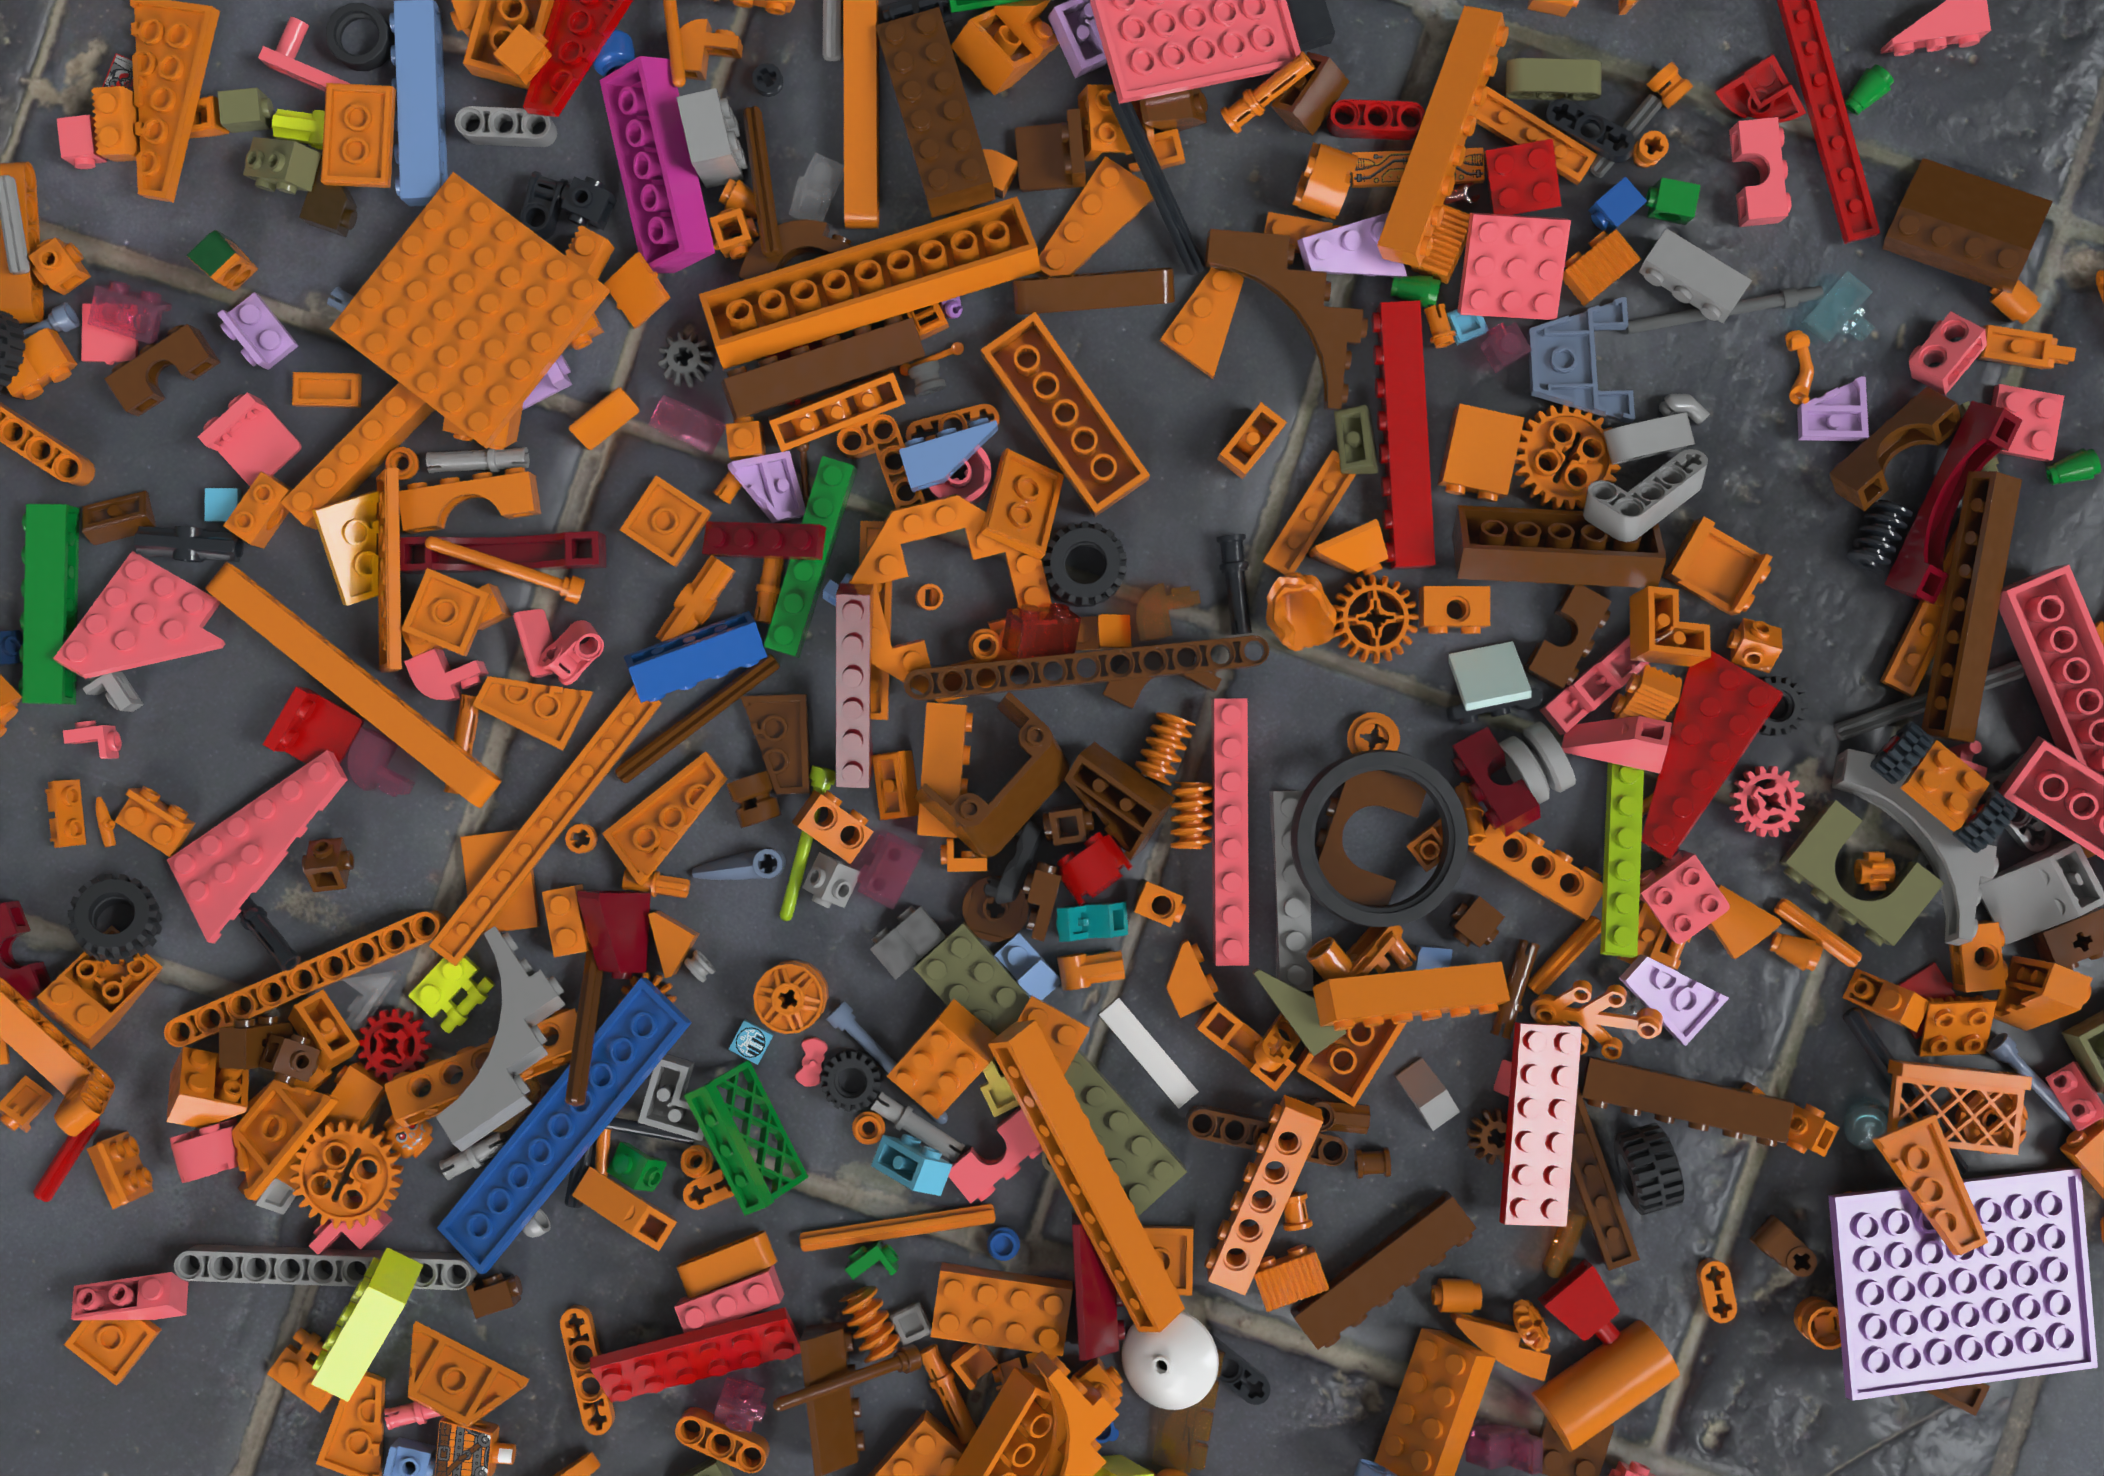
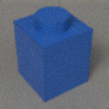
M1625 176L1596 201L1588 211L1592 214L1591 219L1600 230H1606L1610 234L1638 211L1647 200Z

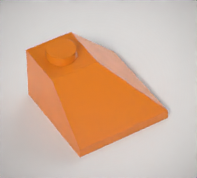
M1377 519L1318 544L1308 552L1311 559L1353 575L1362 571L1365 577L1383 569L1381 563L1388 559Z

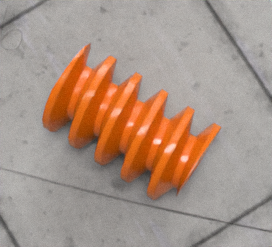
M1157 712L1155 717L1162 722V725H1151L1150 729L1157 737H1146L1145 741L1152 749H1141L1140 753L1147 761H1136L1135 766L1142 771V775L1171 786L1172 783L1165 775H1176L1177 771L1170 763L1182 761V758L1175 751L1187 749V746L1180 739L1192 737V734L1185 728L1186 725H1196L1173 714Z
M1175 782L1180 784L1181 787L1172 790L1171 794L1179 797L1180 801L1172 803L1171 808L1180 811V814L1171 817V821L1180 824V827L1171 830L1170 834L1179 837L1180 840L1171 843L1170 847L1178 849H1206L1203 848V845L1211 843L1212 838L1204 835L1203 832L1212 829L1213 825L1203 821V819L1212 816L1213 812L1203 808V805L1213 802V798L1204 795V792L1213 789V785L1201 782Z
M875 1285L862 1287L839 1300V1302L847 1301L848 1303L841 1311L842 1315L853 1314L854 1316L847 1323V1326L859 1327L852 1335L853 1339L864 1338L865 1340L858 1347V1350L870 1351V1354L863 1360L864 1363H870L889 1355L897 1349L898 1346L896 1345L900 1341L898 1334H890L894 1330V1324L892 1322H884L889 1316L888 1311L878 1310L883 1305L882 1298H873L878 1291Z

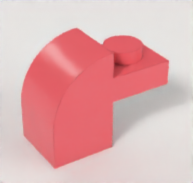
M432 649L404 661L415 687L425 696L436 700H460L461 692L458 686H461L462 689L473 687L481 683L480 677L489 674L484 662L478 660L451 670L444 651L440 649Z
M359 1196L349 1197L354 1202L363 1201L362 1197ZM380 1209L381 1216L378 1220L375 1221L369 1216V1222L366 1226L362 1227L356 1219L354 1227L350 1230L347 1228L345 1221H342L340 1226L334 1229L333 1219H328L324 1225H320L313 1232L317 1238L309 1247L319 1255L327 1250L344 1233L361 1250L370 1244L393 1219Z

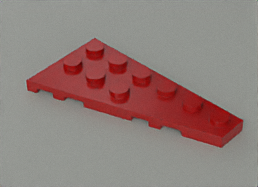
M554 0L544 37L548 40L545 46L552 56L530 81L523 105L528 114L559 117L633 0Z
M1712 650L1710 658L1688 668L1662 770L1657 779L1642 833L1641 842L1665 858L1672 859L1783 697V692Z

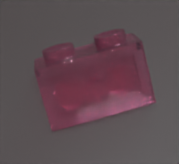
M110 281L109 285H95L87 324L149 344L156 343L163 311H171L172 304L161 301L162 296L157 293L141 291V294L130 291V285Z

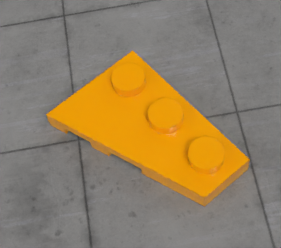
M371 491L312 510L342 603L345 606L378 596L379 556L377 555V533H379V521H377V503H379V491Z

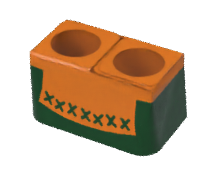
M218 230L209 233L186 255L215 282L232 291H236L258 270L256 265L231 238Z

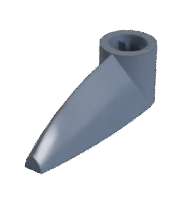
M776 848L754 850L697 866L692 869V875L694 878L709 880L770 879L779 876L784 871L786 859L784 854ZM767 854H771V858H776L777 866L772 868V872H768V867L763 868L762 861L767 859Z

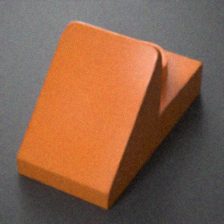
M1025 0L996 5L993 9L996 15L1036 58L1053 51L1059 44L1052 28L1039 18L1051 0Z
M1098 614L1097 616L1064 618L1066 651L1132 648L1130 615Z

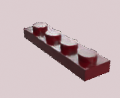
M706 521L702 554L707 556L713 555L714 557L822 560L826 527L820 524Z

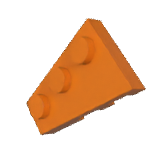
M487 676L472 706L564 751L594 692Z
M366 1371L350 1400L347 1402L340 1398L318 1456L317 1465L347 1476H382L386 1378Z

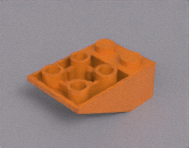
M111 925L103 934H117L120 931ZM84 951L36 998L39 1008L92 1050L117 1025L163 967L148 954L141 957L137 953L133 955L134 961L126 963L124 959H119V964H111L109 960H105L104 963L100 962L93 955L90 957Z

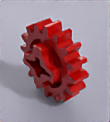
M399 1007L394 1008L391 1015L385 1009L379 1011L380 1019L375 1015L368 1018L371 1027L364 1026L360 1028L359 1031L365 1035V1038L358 1040L359 1046H364V1051L358 1054V1058L367 1057L368 1062L364 1068L367 1070L375 1067V1077L379 1078L387 1073L388 1081H393V1077L397 1074L409 1072V1070L412 1072L420 1070L421 1067L418 1061H428L429 1057L423 1051L431 1048L432 1044L425 1042L424 1037L431 1034L430 1030H421L420 1027L424 1023L423 1018L417 1021L412 1020L413 1011H408L402 1016V1011ZM387 1023H400L404 1025V1027L402 1029H395L392 1025H388ZM413 1037H414V1041H415V1049H414V1050L412 1049V1038H413ZM396 1038L399 1043L396 1045L397 1049L392 1050L390 1045L393 1043L392 1039ZM374 1039L377 1040L376 1051L374 1048ZM387 1059L395 1060L397 1064L401 1063V1065L393 1066L385 1063V1061Z

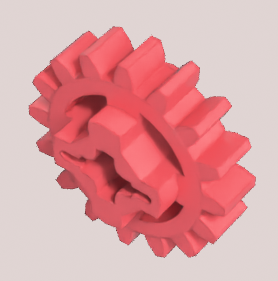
M1764 766L1755 767V774L1751 771L1743 772L1746 781L1735 780L1734 784L1739 788V791L1729 795L1731 798L1737 799V804L1729 807L1730 810L1739 812L1735 822H1746L1744 827L1746 832H1752L1756 828V836L1765 837L1767 831L1770 837H1777L1779 829L1783 832L1791 831L1788 822H1799L1800 819L1795 815V812L1805 808V806L1797 803V799L1805 796L1804 792H1796L1794 789L1800 782L1798 780L1788 781L1790 772L1781 771L1778 774L1777 766H1769L1767 773ZM1764 779L1771 780L1763 788L1754 785ZM1784 793H1786L1787 804L1785 801ZM1761 796H1769L1768 801L1773 807H1765L1766 802ZM1747 799L1749 801L1750 810H1748L1747 807ZM1770 815L1779 817L1778 820L1772 823H1763Z

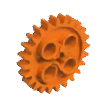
M1562 405L1558 413L1554 406H1550L1546 410V415L1542 411L1535 415L1536 422L1529 419L1524 424L1528 431L1522 430L1520 440L1523 442H1519L1517 450L1521 454L1516 456L1515 464H1521L1522 467L1514 474L1515 476H1525L1526 480L1521 484V488L1528 486L1533 488L1529 496L1530 498L1540 494L1542 496L1540 505L1544 506L1551 500L1553 501V510L1559 509L1562 503H1564L1565 509L1571 511L1574 509L1575 502L1578 508L1582 510L1585 507L1588 486L1591 483L1603 480L1614 484L1617 481L1610 473L1618 472L1621 466L1618 464L1612 465L1604 436L1605 431L1613 428L1604 430L1601 428L1604 422L1603 417L1593 421V413L1587 412L1585 415H1581V410L1576 408L1569 412V408L1566 405ZM1554 429L1564 433L1565 442H1559L1553 436ZM1578 432L1581 437L1568 457L1570 462L1562 469L1558 483H1554L1553 478L1565 460L1563 453L1572 446L1575 435ZM1583 445H1589L1593 448L1594 458L1584 454ZM1539 458H1545L1550 462L1551 471L1543 470L1540 467ZM1569 473H1574L1579 477L1580 486H1574L1568 480Z
M342 1119L339 1122L338 1129H336L332 1122H328L325 1125V1132L320 1128H316L312 1133L314 1139L309 1137L303 1144L306 1149L300 1148L296 1152L295 1156L300 1160L294 1161L290 1168L299 1173L293 1175L290 1178V1182L298 1183L300 1186L292 1194L293 1196H304V1200L300 1203L299 1207L302 1208L310 1205L312 1207L309 1213L310 1218L317 1213L322 1215L321 1225H324L330 1218L333 1219L334 1229H337L342 1221H345L347 1228L350 1230L354 1227L357 1219L361 1226L364 1227L369 1222V1216L375 1221L378 1220L381 1216L380 1209L387 1212L392 1206L389 1200H395L398 1197L399 1193L393 1188L400 1187L403 1180L395 1177V1175L400 1174L404 1166L394 1165V1162L399 1159L401 1154H390L389 1150L395 1142L389 1141L384 1144L381 1141L385 1131L379 1132L376 1136L373 1135L372 1123L365 1130H362L359 1119L353 1123L351 1128L348 1127L346 1119ZM332 1146L342 1147L346 1152V1158L340 1159L335 1157L332 1153ZM360 1148L361 1153L349 1174L350 1179L343 1186L339 1199L334 1200L333 1194L345 1174L344 1169L351 1162L355 1149ZM362 1161H373L377 1166V1172L371 1173L366 1171ZM317 1176H326L331 1181V1188L321 1187L317 1182ZM348 1190L360 1192L363 1201H352L348 1196Z

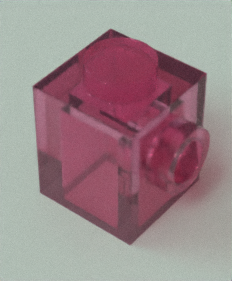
M1502 322L1486 332L1488 338L1480 345L1495 373L1523 359L1532 351L1516 322L1507 327Z

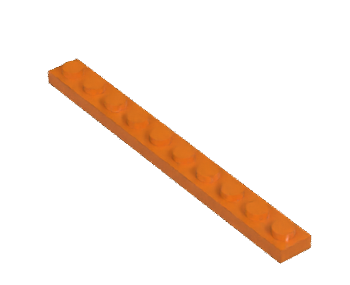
M634 685L435 937L429 945L430 948L454 966H458L663 704L661 701H645L641 703Z

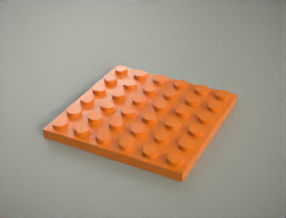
M452 172L329 329L487 449L607 297L610 290L456 173Z

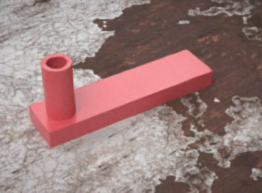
M290 16L276 50L274 51L263 46L258 57L268 68L326 92V83L350 84L295 60L309 28L308 24L295 17Z

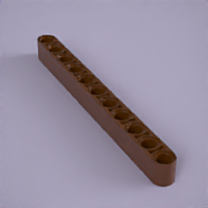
M1250 635L917 669L911 671L906 676L904 688L905 692L915 700L926 701L1251 668L1261 665L1267 659L1269 646L1264 638ZM1254 642L1259 644L1262 649V656L1259 660H1250L1245 656L1244 647L1247 643ZM1223 646L1228 650L1229 659L1226 663L1217 664L1212 660L1211 650L1213 647ZM1183 649L1193 651L1196 657L1195 664L1191 667L1181 666L1177 660L1178 652ZM1148 653H1157L1162 657L1163 663L1160 669L1151 671L1145 667L1143 661ZM1116 656L1125 657L1130 664L1128 671L1123 674L1114 673L1110 667L1111 660ZM1084 659H1089L1096 665L1095 674L1088 678L1080 676L1077 672L1078 663ZM1052 662L1059 664L1063 669L1061 678L1056 681L1046 679L1043 674L1045 666ZM1017 666H1024L1029 670V678L1024 684H1015L1011 680V671ZM985 669L994 671L996 675L995 683L988 688L981 687L977 681L979 673ZM950 673H958L962 677V685L956 691H949L944 685V680ZM918 676L926 677L929 682L928 690L921 695L915 694L911 688L913 679Z

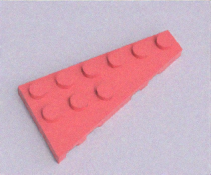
M326 750L167 859L207 942L216 943L222 935L220 931L230 919L234 920L242 911L240 909L241 905L249 895L256 893L289 853L287 849L296 837H302L308 829L306 825L318 811L324 810L348 780L333 752Z

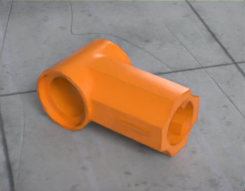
M1121 950L1091 955L1078 953L1057 957L1062 991L1090 987L1094 983L1125 979Z

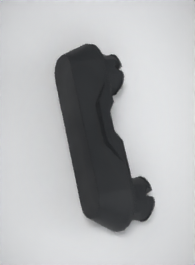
M1033 818L1029 819L1012 837V839L1018 840L1016 845L1017 852L1014 859L1008 862L1002 877L999 878L992 875L987 878L988 883L984 885L985 895L995 897L998 904L1016 900L1043 841L1045 830Z

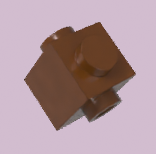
M1473 894L1467 903L1464 901L1460 902L1452 911L1450 916L1453 920L1449 925L1456 930L1452 936L1468 948L1470 944H1473L1480 948L1483 944L1489 945L1499 933V930L1496 928L1505 916L1482 897Z

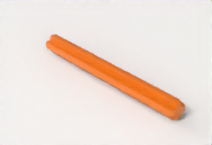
M989 1203L800 1233L799 1241L801 1250L809 1252L992 1224L995 1222L996 1215L993 1204Z

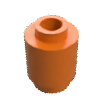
M2019 279L2012 294L1993 287L1989 290L1992 294L1989 301L2013 322L2017 320L2020 324H2024L2032 318L2042 305L2037 301L2038 296Z
M1439 1278L1437 1285H1432L1431 1288L1432 1305H1437L1439 1312L1472 1313L1473 1310H1480L1482 1306L1480 1283H1473L1471 1279Z

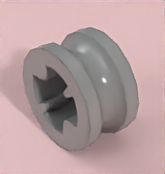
M696 949L693 952V958H686L684 963L698 980L705 982L707 980L706 975L708 973H715L716 969L706 956Z

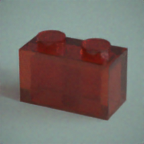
M1052 603L1050 607L1024 604L1021 608L1007 609L1002 647L1018 659L1074 654L1076 652L1081 618L1070 611L1069 606L1060 603Z

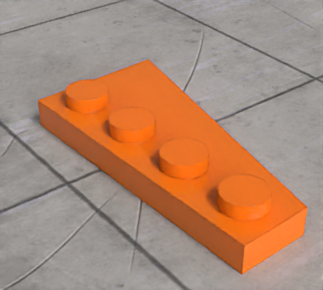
M1105 156L1039 255L1040 273L1045 276L1074 274L1097 250L1107 244L1121 228L1131 222L1144 207L1154 201L1147 183Z
M705 751L602 833L639 885L643 886L728 780L708 752Z
M1936 1115L1924 1116L1872 1139L1953 1255H1962L1989 1243Z

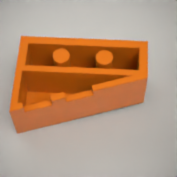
M2012 956L2008 967V978L2005 980L2006 989L1999 990L1993 1018L2028 1031L2080 1011L2082 1005L2090 998V984L2093 978L2056 963Z

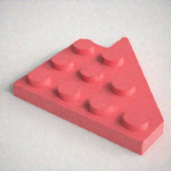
M132 551L53 659L58 664L87 679L221 649L225 646L224 640L203 629L220 605V602L215 597Z

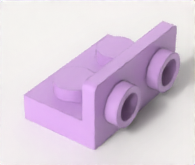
M255 292L230 312L222 309L217 313L223 321L220 327L233 341L237 339L244 347L241 353L252 366L258 364L269 370L299 346L262 298Z

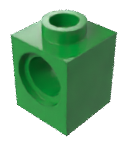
M1662 177L1653 187L1650 186L1647 191V202L1645 203V206L1649 207L1647 218L1686 225L1695 217L1701 185Z

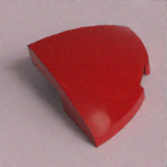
M1774 54L1763 58L1714 91L1728 109L1745 119L1747 116L1755 119L1778 117V122L1781 123L1806 114L1801 101L1792 85L1788 82Z

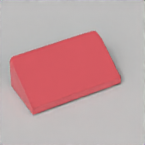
M543 609L515 612L513 617L530 675L541 678L555 674L550 669H544L539 665V659L543 651L554 643L545 611Z

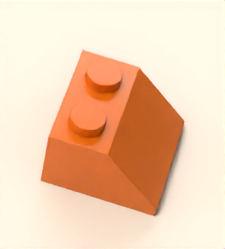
M993 9L971 18L951 45V48L959 56L961 62L974 72L982 85L990 90L993 95L1012 87L1048 55L1047 53L1036 58L1007 25L1003 23Z

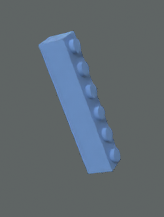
M434 0L394 1V12L390 13L389 22L392 33H395V45L391 46V60L393 65L396 66V78L392 79V86L396 89L397 98L394 128L398 131V143L394 145V157L396 163L399 164L400 176L395 178V189L400 199L408 206H426L448 179L442 10Z

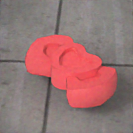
M813 1037L801 1042V1047L805 1053L802 1059L803 1067L794 1075L797 1082L805 1087L816 1086L822 1082V1062L825 1060V1054L829 1049L825 1041L818 1037Z

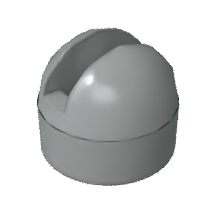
M539 1209L522 1231L528 1237H539L550 1230V1221L544 1211Z

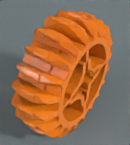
M1374 574L1368 576V585H1365L1362 577H1358L1355 579L1357 589L1349 583L1344 586L1346 593L1349 595L1348 597L1342 593H1337L1335 596L1336 600L1342 603V606L1333 605L1336 613L1339 614L1335 621L1340 629L1334 631V637H1338L1341 634L1344 637V640L1339 642L1337 646L1339 649H1342L1348 644L1352 647L1347 653V656L1350 658L1357 651H1360L1359 662L1362 663L1366 662L1368 655L1371 654L1372 663L1378 664L1380 653H1382L1387 662L1391 661V649L1397 655H1402L1404 650L1399 643L1401 642L1409 646L1413 642L1410 637L1405 635L1406 632L1415 634L1418 631L1417 627L1409 625V621L1418 620L1419 615L1409 614L1408 609L1417 606L1416 602L1411 601L1407 604L1404 602L1403 599L1409 596L1410 591L1405 590L1398 594L1396 591L1401 584L1399 581H1395L1390 588L1387 587L1388 576H1382L1379 585L1376 584ZM1367 593L1368 601H1366L1364 612L1362 614L1348 615L1353 601L1359 595ZM1378 594L1389 598L1396 606L1398 613L1385 611L1381 607ZM1372 609L1375 616L1389 618L1377 623L1378 628L1376 629L1373 628L1372 622H1367V620L1359 621L1358 619L1371 615L1370 610ZM1399 623L1397 633L1393 639L1387 644L1380 646V638L1382 637L1384 626ZM1349 625L1362 627L1367 633L1368 640H1370V646L1360 642L1352 634Z

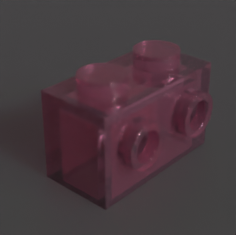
M891 831L887 833L886 837L879 835L871 850L872 853L876 854L871 866L864 864L857 877V882L861 884L858 892L894 909L925 849Z

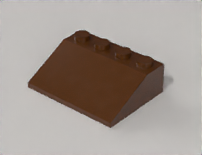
M1923 158L1897 210L1882 249L2012 294L2053 201Z

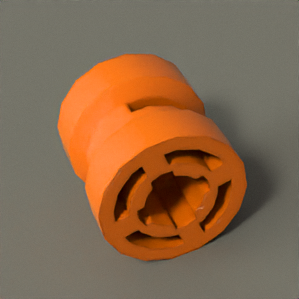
M1673 62L1666 65L1646 84L1652 92L1659 93L1662 97L1661 102L1667 109L1672 107L1694 87L1688 79H1682L1678 74V67Z

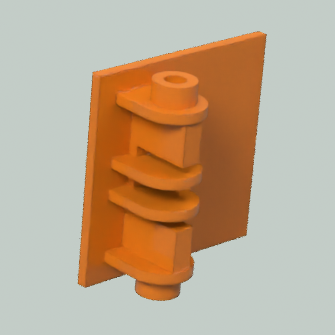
M1976 995L1975 997L1956 996L1955 1001L1952 996H1947L1945 1002L1943 998H1926L1929 1001V1005L1925 1013L1926 1019L1918 1054L1919 1057L1986 1053L1985 1049L1988 1044L1997 1003L1996 1000L1983 998L1982 995Z

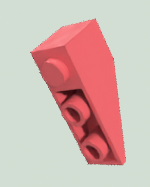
M1946 0L1892 38L1881 48V54L1893 52L1894 56H1904L1913 53L1914 49L1926 48L1927 52H1934L1945 49L1950 44H1959L1960 48L1980 43V39L1991 31L1987 0Z
M1633 716L1576 724L1564 734L1561 748L1564 753L1661 773L1669 744L1672 723L1642 716Z
M172 1272L77 1285L74 1286L71 1319L157 1320L185 1316L187 1314L188 1282Z

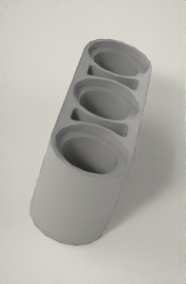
M468 106L460 109L455 117V126L467 141L476 145L548 147L554 143L558 134L557 127L549 116L528 114L524 108ZM480 120V126L477 130L467 131L468 124L471 121ZM513 121V127L509 132L500 133V127L504 122ZM540 122L546 123L544 132L541 134L532 133L533 127Z
M1687 412L1624 425L1604 432L1612 465L1673 452L1695 445Z

